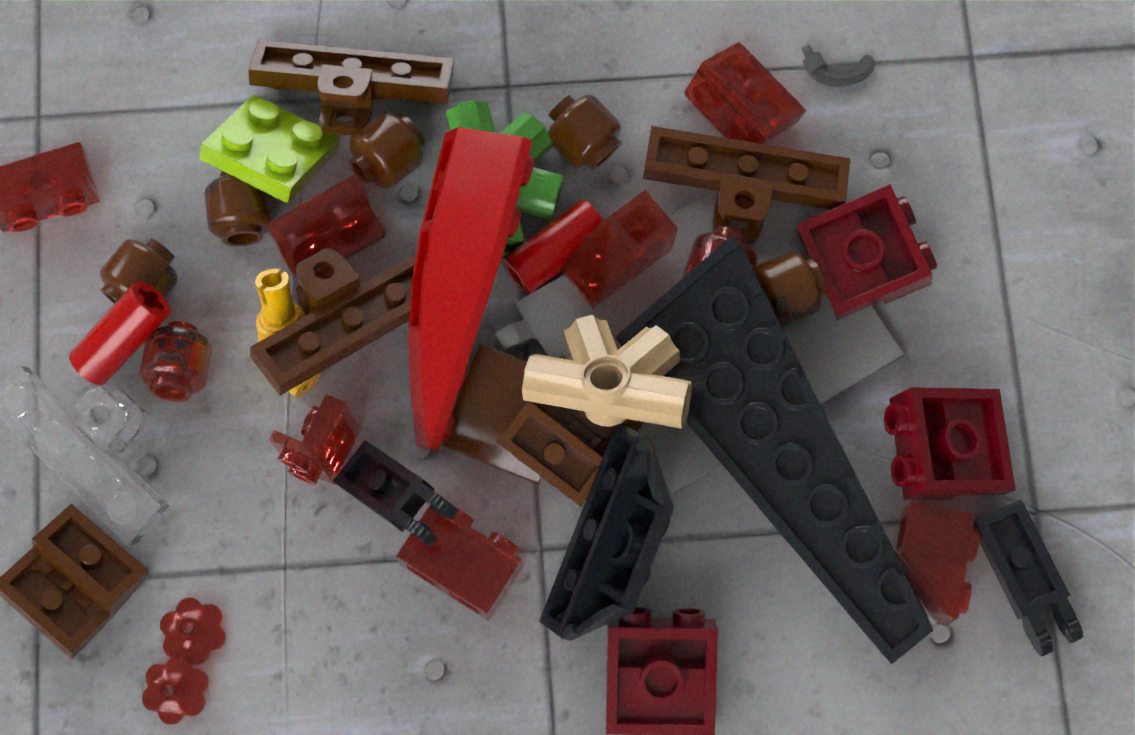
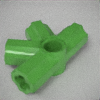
M470 100L458 103L455 107L446 111L449 130L461 127L496 133L487 101ZM525 111L501 132V134L521 136L533 140L529 155L534 156V164L553 147L545 126L536 117L527 114ZM533 167L529 182L525 187H520L516 206L521 208V212L552 220L560 198L564 175ZM520 222L514 236L507 238L503 255L511 253L525 242Z

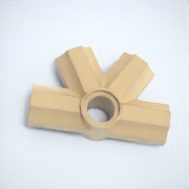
M594 315L575 319L569 328L563 330V340L570 360L538 354L529 356L522 386L524 401L584 411L590 421L600 426L618 425L626 419L682 429V426H685L692 394V381L664 376L680 362V352L671 341L670 335L656 325L653 328L645 327L620 349H617L607 320H600Z

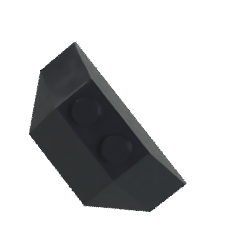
M618 424L614 427L539 620L540 623L562 639L572 641L633 613L643 586L649 579L652 563L662 537L668 530L670 517L674 509V501L649 436L623 424Z

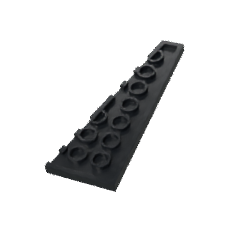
M732 235L622 330L615 339L623 346L645 327L653 328L655 325L670 335L671 341L680 352V362L664 376L692 381V394L686 423L892 665L933 631V626L742 245Z

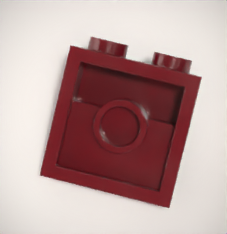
M891 184L796 224L797 233L809 259L811 258L817 263L826 285V297L837 320L881 301L885 305L932 285L933 274L931 271L937 269V263L932 250L926 240L920 243L917 242L910 227L916 224L913 210L905 196L896 197Z
M911 387L889 398L890 405L885 409L883 421L886 432L895 437L897 456H895L891 464V477L896 486L902 487L903 500H949L959 495H1004L1016 490L1000 389Z
M635 607L633 613L607 624L606 734L715 735L718 628L715 619H705V611L696 608L674 609L673 618H651L650 609Z

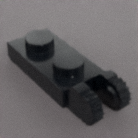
M366 440L363 441L332 481L401 532L405 529L430 548L438 539L437 536L433 534V530L426 524L413 519L426 502L434 512L449 520H452L459 511L450 502L436 493L435 489L423 478Z
M1020 499L973 520L970 525L1017 619H1022L1023 629L1037 654L1043 657L1054 650L1051 636L1038 613V610L1051 605L1052 614L1059 630L1069 643H1074L1084 637L1082 627L1067 598L1070 596V593L1023 501Z

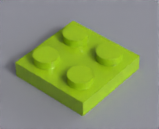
M253 94L201 143L199 159L288 204L337 153L340 137L335 134L324 133L317 124L300 118L276 106L274 103Z

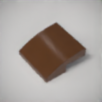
M480 344L453 411L454 425L451 435L446 442L442 443V446L539 485L541 476L496 443V440L525 403L522 397V386L527 362Z
M561 354V356L559 357L561 359L570 360L564 354ZM525 401L496 440V443L581 507L587 499L615 425L600 426L594 424L587 418L584 411ZM626 419L621 424L638 431L644 422Z
M70 504L32 538L33 548L0 577V597L69 658L73 659L126 603L147 577L148 569L73 504Z

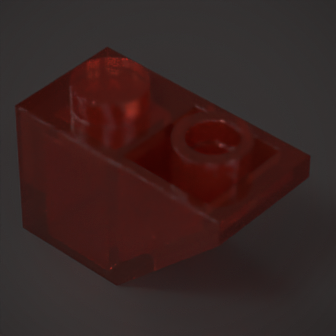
M644 190L605 218L563 264L561 271L593 309L672 251L678 227L651 195Z
M911 500L902 510L895 553L917 596L937 624L948 626L958 619L959 613L965 614L967 612L971 598L972 585L970 582H965L964 579L967 561L974 562L979 548L980 532L973 530L975 514Z

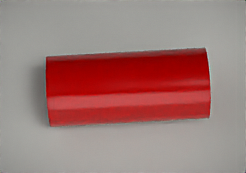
M581 199L502 259V264L515 284L526 295H529L608 237L609 230L596 209L589 202Z
M134 282L70 352L69 359L76 372L93 384H106L170 315L171 308L166 298L153 286L145 282Z

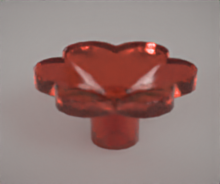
M195 598L181 600L176 607V611L166 613L160 621V629L166 636L163 643L165 653L174 659L184 657L192 665L204 663L208 659L210 651L219 650L226 641V633L220 627L223 619L221 610L214 604L202 605ZM189 625H193V629L190 632H186V628Z
M173 656L166 664H154L148 669L145 677L148 687L143 692L142 702L146 709L158 712L163 723L169 725L177 724L185 716H197L203 711L205 707L203 692L208 687L209 679L203 670L193 668L191 661L187 657ZM170 685L173 687V693L171 695L168 693V688Z

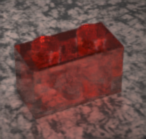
M429 505L419 521L431 528L433 534L438 539L430 548L410 534L396 555L400 566L489 621L523 568L522 559L516 555L519 548L496 532H492L488 538L471 527L474 520L459 508H457L459 511L454 518L449 520L438 515Z

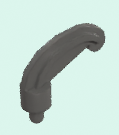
M808 44L802 46V52L806 57L803 60V64L809 74L818 83L830 87H846L862 82L870 76L875 67L874 58L870 55H864L860 60V65H827L820 52L814 53Z

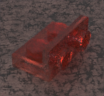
M740 41L703 61L684 91L686 98L725 138L766 144L768 140L798 123L806 112V109Z
M80 142L0 166V229L2 232L27 231L37 226L41 220L57 215L64 217L74 216L84 212L89 205L100 202L87 155Z
M356 173L266 224L275 247L297 282V264L321 250L331 248L339 252L345 259H348L385 237V230L371 209L366 188ZM319 267L314 271L315 276L321 274L322 271L328 270L330 268Z
M326 394L320 407L313 406L308 412L302 425L301 434L305 436L302 442L276 430L272 432L269 441L280 454L278 460L289 466L287 472L290 475L316 486L319 479L334 485L335 483L332 481L343 468L361 429L346 402Z

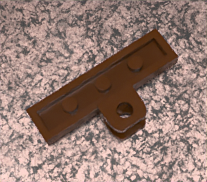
M258 40L248 68L249 84L251 86L270 87L276 90L293 89L318 92V96L322 101L319 112L320 129L324 133L353 136L357 131L370 123L373 113V99L387 98L416 101L423 104H448L454 75V58ZM340 116H349L353 118L350 121L337 120V118Z
M651 126L643 179L717 191L712 221L715 236L720 240H727L733 235L739 243L754 244L761 235L771 200L829 210L845 204L850 158ZM729 220L747 222V226L743 229H736L730 225Z
M325 248L297 264L296 277L299 285L296 287V300L306 316L250 347V358L279 396L409 321L411 283L416 254L361 285L360 276L339 252L331 248ZM319 267H328L332 270H324L317 276L314 274V271Z

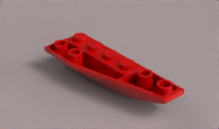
M461 127L450 130L444 135L419 232L411 283L408 331L409 377L416 445L419 447L439 451L442 441L446 442L451 435L454 425V412H452L458 391L461 390L466 378L467 363L507 238L514 236L520 222L521 208L516 206L520 187L527 185L534 167V156L529 155L533 141L531 139Z

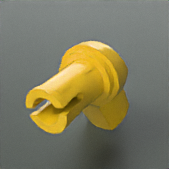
M281 269L264 270L255 279V285L261 301V310L256 317L258 342L304 317L303 309L292 301L289 276L286 272L282 273ZM321 373L294 387L289 392L296 398L301 397L318 382Z

